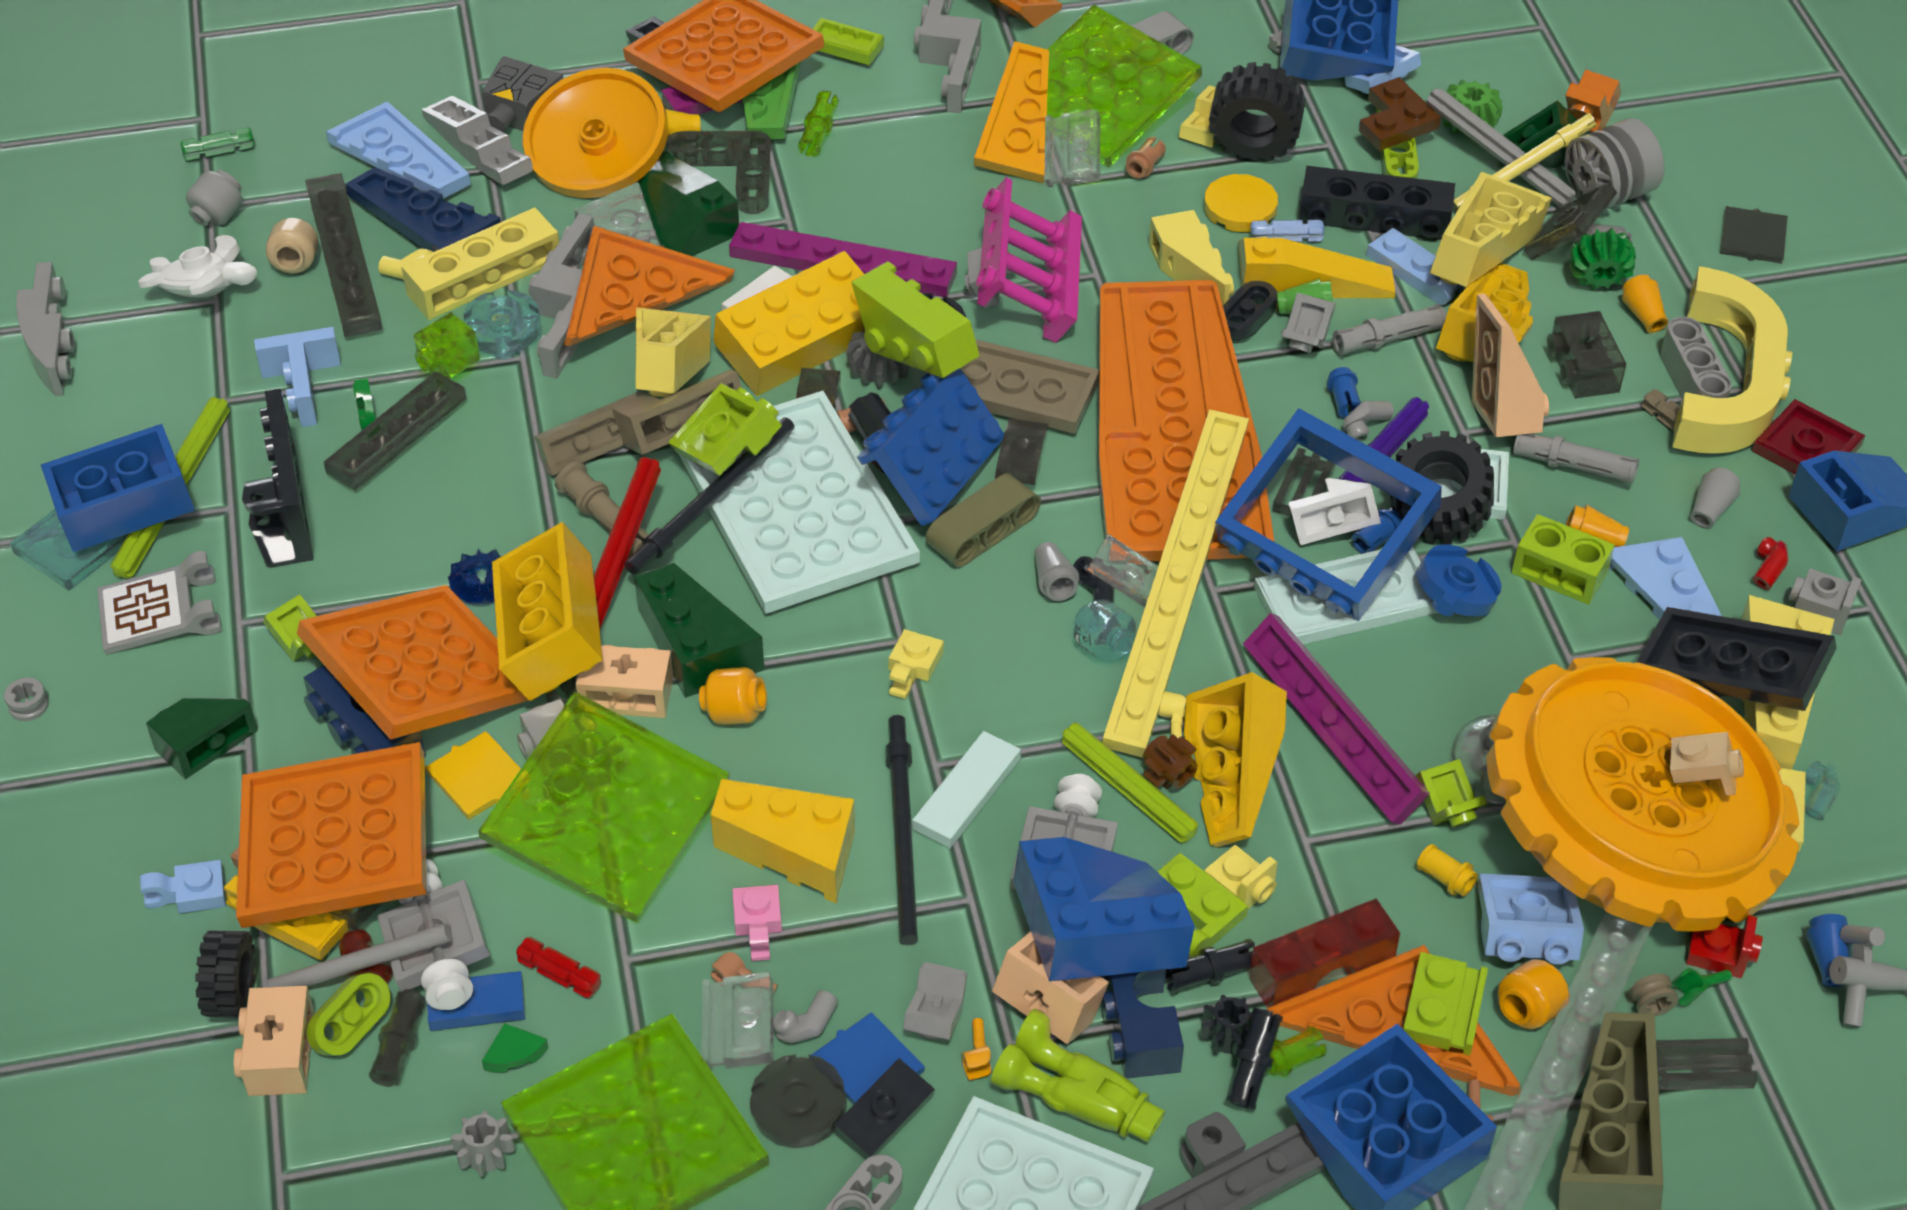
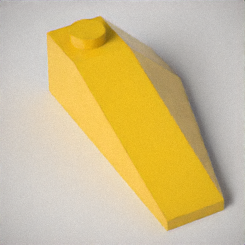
M1242 238L1238 241L1241 286L1250 281H1264L1273 285L1278 292L1320 278L1321 282H1331L1333 298H1395L1393 271L1390 266L1284 238Z
M1499 263L1469 284L1450 305L1436 349L1446 352V355L1453 360L1474 362L1477 294L1484 293L1509 324L1518 343L1521 342L1533 324V316H1529L1532 307L1531 301L1527 299L1530 291L1528 273L1507 264Z
M1253 672L1186 695L1184 736L1197 749L1194 757L1198 767L1194 778L1201 781L1204 796L1200 803L1210 845L1216 848L1251 838L1285 733L1287 691Z

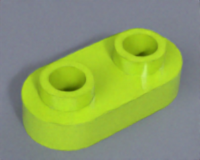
M372 973L354 975L348 978L311 1017L308 1023L307 1039L313 1050L323 1056H337L349 1052L387 1011L390 1004V990L386 982L380 976ZM359 990L365 996V1002L362 1006H359L356 1002V994ZM327 1024H330L334 1030L331 1040H328L324 1034Z

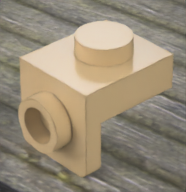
M1728 732L1672 738L1670 772L1674 783L1721 778L1726 796L1736 795V778L1744 776V765L1740 749L1733 750Z

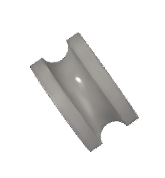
M34 678L18 679L12 682L4 692V700L8 705L9 713L18 721L35 720L41 717L49 706L43 685ZM21 699H25V702H19Z

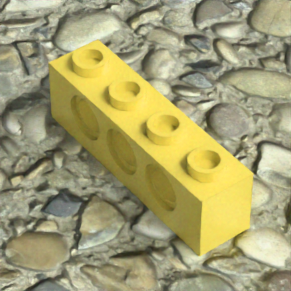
M534 207L401 266L406 294L426 318L431 320L541 270L548 253L559 244L558 231Z

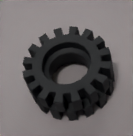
M209 930L204 934V943L201 942L199 947L201 956H197L196 965L199 966L198 973H195V982H198V987L195 991L196 997L199 998L197 1006L198 1009H201L200 1014L202 1016L239 1017L240 1008L247 1007L249 988H252V984L255 983L256 974H253L254 967H256V958H253L255 945L252 944L253 937L249 935L250 932Z

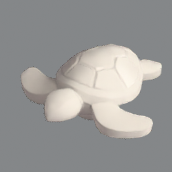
M221 235L215 238L217 247L214 254L210 253L209 248L199 246L184 251L179 256V260L172 263L164 257L151 259L150 266L153 273L143 276L138 280L140 288L159 286L165 291L182 297L203 298L220 293L232 283L238 285L251 283L257 276V270L248 263L232 262L240 250L238 243L232 236Z

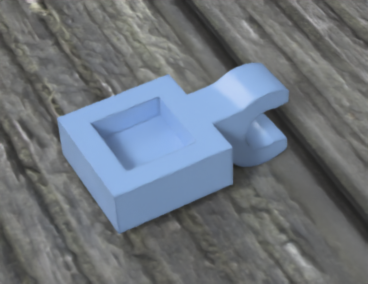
M221 860L174 866L175 877H168L158 872H150L140 876L141 893L144 894L145 908H158L176 903L178 912L186 913L226 907Z

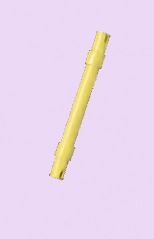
M1587 113L1571 125L1567 124L1558 130L1554 136L1492 176L1508 182L1562 147H1567L1571 140L1595 128L1597 124L1594 122V118L1591 114ZM1472 186L1469 187L1468 191L1454 199L1453 208L1456 212Z

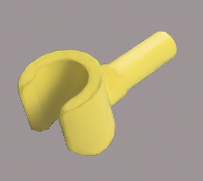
M1165 691L1161 700L1159 716L1171 719V735L1174 734L1179 738L1182 736L1186 698L1181 694Z

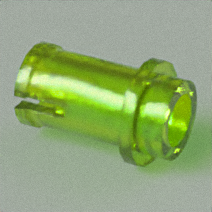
M1311 1027L1305 1032L1286 1040L1280 1041L1276 1039L1270 1056L1274 1059L1272 1069H1267L1269 1073L1274 1076L1280 1074L1285 1077L1291 1074L1292 1068L1315 1058L1325 1056L1327 1052L1326 1043L1318 1046L1312 1044L1324 1039L1318 1029Z

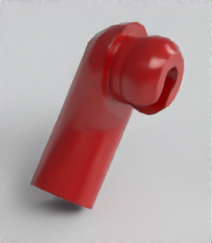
M1766 537L1757 548V555L1765 560L1752 580L1760 588L1770 590L1788 564V548L1782 540L1777 542L1772 537Z

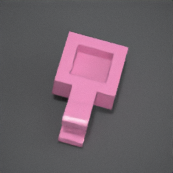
M778 885L732 888L736 936L749 935L751 961L770 960L768 933L782 932Z

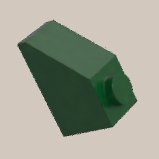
M1556 100L1503 136L1527 153L1554 136L1558 130L1567 124L1571 125L1576 122L1577 119ZM1562 147L1539 162V164L1545 168L1559 167L1564 163L1567 147Z
M182 698L146 722L154 750L185 780L258 731L250 703L246 699Z

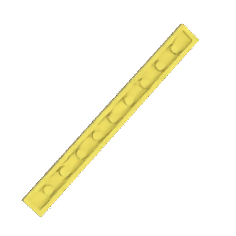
M1209 409L1103 736L1102 743L1111 750L1143 758L1144 751L1149 745L1160 710L1161 700L1168 685L1216 531L1215 521L1222 512L1248 429V418Z

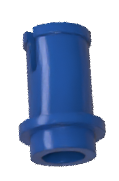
M1339 367L1330 372L1326 385L1328 390L1334 394L1339 416L1345 418L1349 415L1348 405H1350L1351 411H1353L1361 401L1356 388L1358 384L1356 373L1347 367Z
M1392 508L1379 510L1380 524L1362 528L1352 535L1351 540L1355 541L1352 544L1360 554L1376 550L1391 537L1402 521L1401 516L1396 510Z

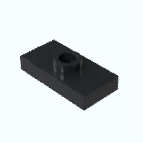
M898 1058L834 1124L833 1131L866 1160L877 1155L932 1098L935 1088Z

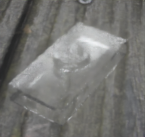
M1108 534L1087 570L1145 607L1158 566Z

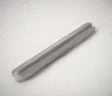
M1434 89L1426 100L1430 108L1506 166L1526 154L1443 89ZM1539 163L1519 175L1542 194L1551 197V201L1559 207H1567L1576 195L1575 190Z

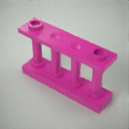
M1005 177L996 189L991 188L987 192L982 207L985 209L981 266L976 280V285L979 287L977 304L985 307L992 297L999 292L1041 313V317L1044 319L1043 337L1056 343L1077 321L1082 216L1069 210L1060 221L1051 222L1011 201L1012 180ZM1010 218L1045 235L1048 246L1010 227ZM1008 243L1044 261L1047 272L1008 253ZM1006 269L1043 287L1045 298L1006 279Z

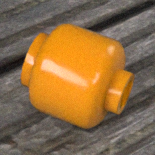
M750 668L716 669L709 674L706 684L701 686L699 703L701 709L708 712L709 717L715 724H749L757 719L760 712L765 710L767 703L766 685L761 677H757Z
M1537 959L1524 962L1508 973L1499 983L1497 992L1500 1009L1504 1016L1521 1028L1531 1030L1543 1027L1561 1014L1568 1005L1569 1000L1568 985L1562 973L1548 962Z

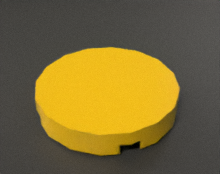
M1231 174L1213 181L1205 191L1204 212L1210 221L1216 225L1217 221L1225 224V229L1229 231L1250 232L1252 221L1266 220L1268 224L1269 220L1272 218L1274 220L1277 215L1278 194L1272 185L1261 178L1248 174Z

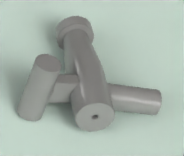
M1845 925L1840 931V937L1843 942L1853 944V958L1844 956L1834 958L1830 966V977L1833 983L1847 986L1843 1024L1862 1026L1866 989L1902 990L1907 994V968L1904 970L1872 961V946H1880L1885 940V933L1881 928Z

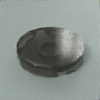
M796 1054L783 1056L766 1065L755 1078L750 1098L752 1119L761 1135L774 1144L794 1149L814 1146L832 1135L834 1124L845 1114L847 1100L844 1082L836 1068L821 1057L808 1055L809 1058H796Z

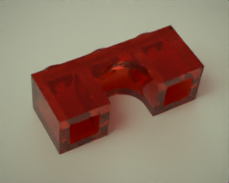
M1375 898L1253 947L1249 980L1266 1007L1269 1008L1315 989L1318 982L1335 969L1344 967L1350 975L1395 957L1401 933L1380 902Z

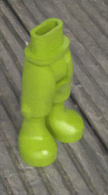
M1035 1008L1031 1010L1018 1032L1015 1045L1011 1043L1003 1050L991 1076V1084L998 1088L1022 1090L1042 1097L1045 1104L1056 1111L1065 1112L1100 1128L1114 1132L1118 1131V1135L1124 1138L1132 1134L1147 1143L1156 1132L1166 1113L1165 1110L1149 1102L1148 1093L1143 1091L1140 1094V1090L1120 1073L1085 1054L1068 1052L1054 1043L1051 1039L1050 1019L1045 1013ZM1032 1063L1054 1071L1061 1077L1050 1076L1036 1068Z

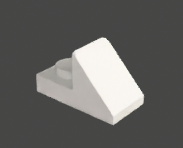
M1327 478L1325 482L1328 492L1289 502L1300 545L1381 523L1371 484Z

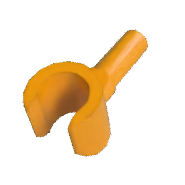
M981 1018L972 1020L974 1049L961 1053L964 1072L968 1080L989 1076L992 1073L990 1065L991 1052L985 1043L984 1020Z

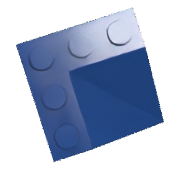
M1285 0L1280 67L1286 70L1285 75L1287 76L1293 75L1297 78L1313 81L1393 71L1398 0Z
M1066 837L1019 841L1013 883L1049 982L1183 968L1187 966L1195 927L1181 893L1147 862Z
M1398 1024L1286 1095L1285 1099L1342 1195L1355 1210L1414 1209L1486 1160L1497 1130V1126Z

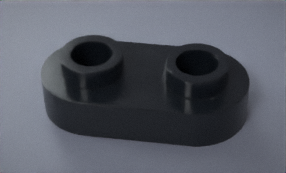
M1264 281L1247 282L1223 305L1231 339L1241 340L1250 337L1275 311L1277 290L1273 285Z

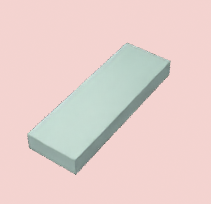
M983 731L913 818V830L951 849L1020 761L1021 749Z

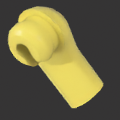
M419 249L401 260L382 256L378 266L379 273L404 280L401 266L433 253V251Z

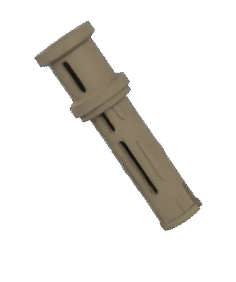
M572 461L565 465L556 476L554 485L560 493L568 494L576 502V507L581 513L593 515L611 532L620 507L609 497L608 487L603 482L595 481L587 473V468L582 462ZM639 527L630 552L632 554L643 546L644 538L649 535L641 527Z

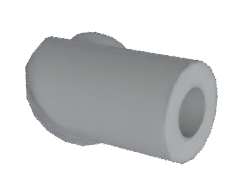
M821 990L815 995L806 1013L796 1015L792 1010L778 1012L772 1022L773 1028L777 1032V1037L783 1042L790 1044L818 1037L822 1034L838 1004L837 998L830 992Z

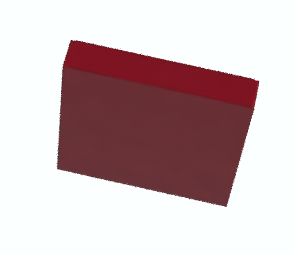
M1794 399L1755 440L1751 452L1796 475L1799 463L1831 451L1856 453L1862 446L1866 435Z

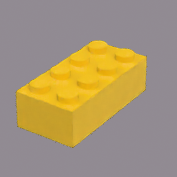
M843 251L716 313L713 343L753 393L759 396L846 352L848 343L852 339V334L862 332L864 328L851 283L853 280L864 275V273L850 256Z
M563 522L492 562L499 669L529 701L544 693L553 691L561 683L581 672L589 671L603 660L591 554Z

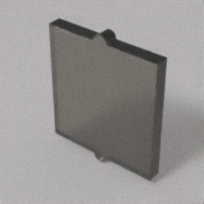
M1726 206L1720 254L1743 257L1749 261L1761 260L1782 264L1785 253L1788 216L1760 212L1757 208L1748 210Z

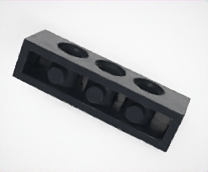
M1306 165L1299 220H1302V223L1307 224V220H1321L1324 226L1386 233L1394 228L1405 236L1441 240L1452 218L1455 183Z

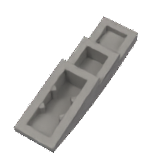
M450 96L422 109L423 116L455 150L481 172L498 183L505 185L534 171L531 158L512 148L509 135L492 127L486 112L454 96Z

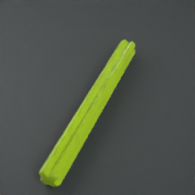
M209 398L175 455L185 485L189 482L230 412V408L227 406L228 402L224 398ZM165 521L128 534L110 564L114 576L125 579L133 577Z

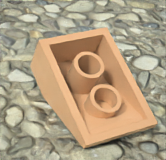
M1485 293L1477 294L1472 404L1495 437L1543 432V420L1549 414L1548 397L1546 393H1543L1509 324Z

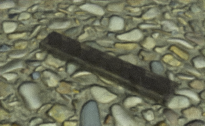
M342 173L306 179V189L344 337L383 330Z

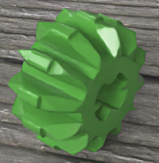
M1476 79L1470 83L1460 80L1458 85H1449L1446 91L1449 95L1492 128H1495L1503 110L1499 90L1490 89V83L1479 84ZM1443 118V126L1452 127L1454 134L1462 132Z

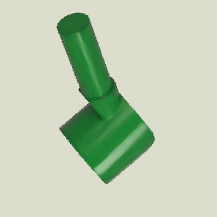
M1687 968L1671 982V988L1676 987L1680 989L1685 995L1678 1001L1679 1004L1689 1006L1710 986L1730 981L1732 974L1729 970H1723L1708 975H1700L1697 971Z

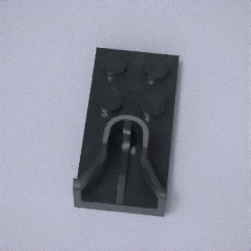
M281 388L265 391L267 408L260 409L264 433L271 432L272 435L264 437L268 460L276 461V465L271 466L273 477L245 482L242 494V502L246 510L250 512L249 528L268 568L314 560L296 450ZM262 519L269 520L266 525L257 524ZM284 528L291 537L290 541L285 537Z
M1667 607L1637 662L1680 675L1702 686L1717 697L1728 696L1805 711L1837 646L1835 636Z

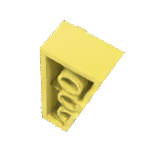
M1481 172L1445 230L1430 273L1439 276L1446 283L1460 284L1467 287L1539 235L1552 198Z
M1752 595L1748 596L1741 620L1827 635H1831L1835 620ZM1815 692L1805 711L1742 699L1745 707L1744 720L1766 744L1781 768L1792 770L1803 740Z

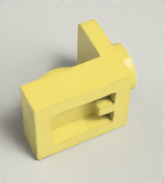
M1234 845L1204 871L1246 903L1249 909L1256 902H1265L1273 894L1277 886L1275 878L1278 862L1270 856L1259 864L1238 846Z

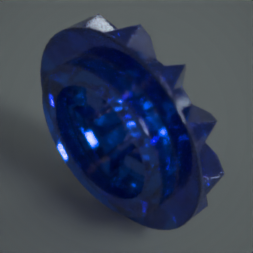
M478 548L476 554L472 556L462 553L460 562L451 564V573L448 576L450 589L459 599L473 604H486L495 601L492 562L502 557L496 548L489 553H483ZM481 569L486 570L485 583H481L480 578L477 576L478 571Z

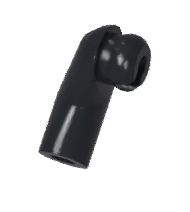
M1089 556L1078 558L1073 566L1079 573V582L1094 593L1093 608L1100 613L1112 611L1114 608L1115 592L1113 573Z

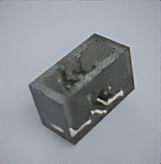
M1595 311L1555 317L1552 334H1549L1547 337V348L1550 356L1556 358L1560 367L1561 379L1564 384H1568L1574 398L1620 393L1627 364L1601 312Z

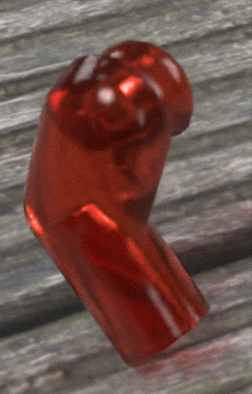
M362 929L347 931L339 943L340 955L343 956L370 947L367 943L372 941L371 936ZM381 963L348 974L351 977L365 973L376 974L389 985L393 971L392 967Z

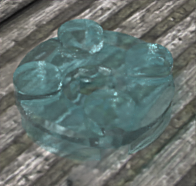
M506 290L507 296L494 297V291L485 293L467 305L463 314V328L465 338L471 346L479 351L493 354L499 360H507L514 357L516 351L531 345L542 334V323L537 303L528 295L518 291ZM495 322H500V323L507 322V323H505V324H495Z

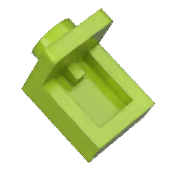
M300 594L264 616L263 623L293 662L304 655L307 658L316 656L297 635L299 620L316 616Z
M1460 759L1421 771L1415 775L1430 792L1424 801L1433 825L1449 821L1451 827L1454 828L1477 819L1475 811L1487 805L1484 795L1475 798Z

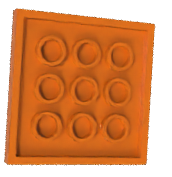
M703 0L623 48L625 61L720 113L825 46L823 34L757 0Z
M447 585L299 620L297 635L390 740L529 701L499 669L497 638Z
M420 742L242 775L236 918L241 928L427 894L425 755Z

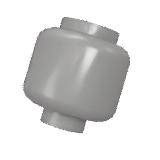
M222 170L202 173L186 194V201L191 208L189 215L203 226H207L209 223L219 226L225 225L242 204L241 185L234 177Z

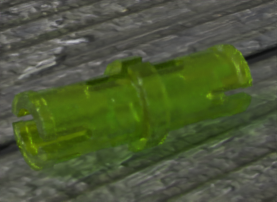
M820 91L816 96L812 111L805 117V130L798 143V149L802 153L808 143L806 156L814 157L819 155L825 136L832 130V117L839 104V99L834 94L829 104L828 100L832 93L831 91Z

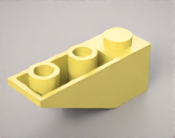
M1189 210L1151 217L1149 247L1159 269L1175 281L1212 280L1216 282L1222 305H1224L1229 300V296L1234 294L1233 279L1230 273H1225L1219 250L1212 247L1209 241L1207 226L1200 223L1195 211Z

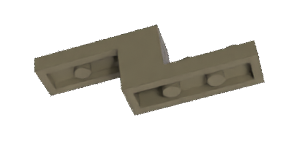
M730 369L663 399H658L641 390L535 435L534 438L546 473L551 476L556 475L565 465L572 461L583 463L623 445L644 455L669 444V440L720 383L734 390H737L738 387L742 388L738 373Z

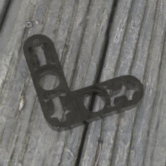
M680 131L672 133L667 137L665 144L666 152L691 166H737L735 190L740 211L746 214H759L769 207L772 155L771 140L766 133L761 131ZM717 146L726 147L725 150L721 151L710 150ZM757 148L758 155H751L752 149ZM749 170L762 171L761 173L754 175L745 173ZM750 190H756V196H750Z

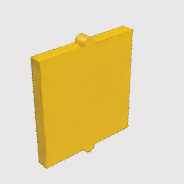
M487 731L461 746H452L451 752L425 766L426 773L468 820L495 804L502 805L504 798L530 783L529 777Z

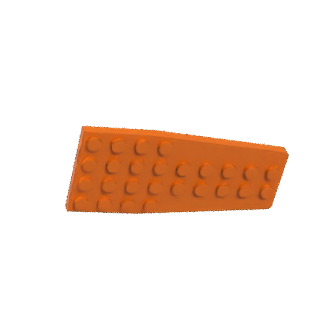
M1212 280L1104 283L1100 288L1099 478L1108 563L1161 560L1209 409L1249 419L1248 429L1222 512L1262 458L1217 283ZM1265 488L1240 523L1274 541L1267 488ZM1215 531L1207 560L1248 558L1241 553L1238 556L1231 554L1229 547L1217 540V533Z

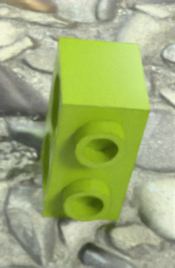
M1537 514L1517 546L1511 574L1590 605L1608 574L1615 544Z

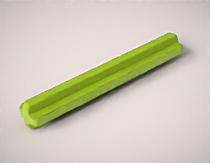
M1075 722L1068 728H1065L1062 733V743L1181 843H1186L1196 835L1198 827L1196 820L1081 724Z

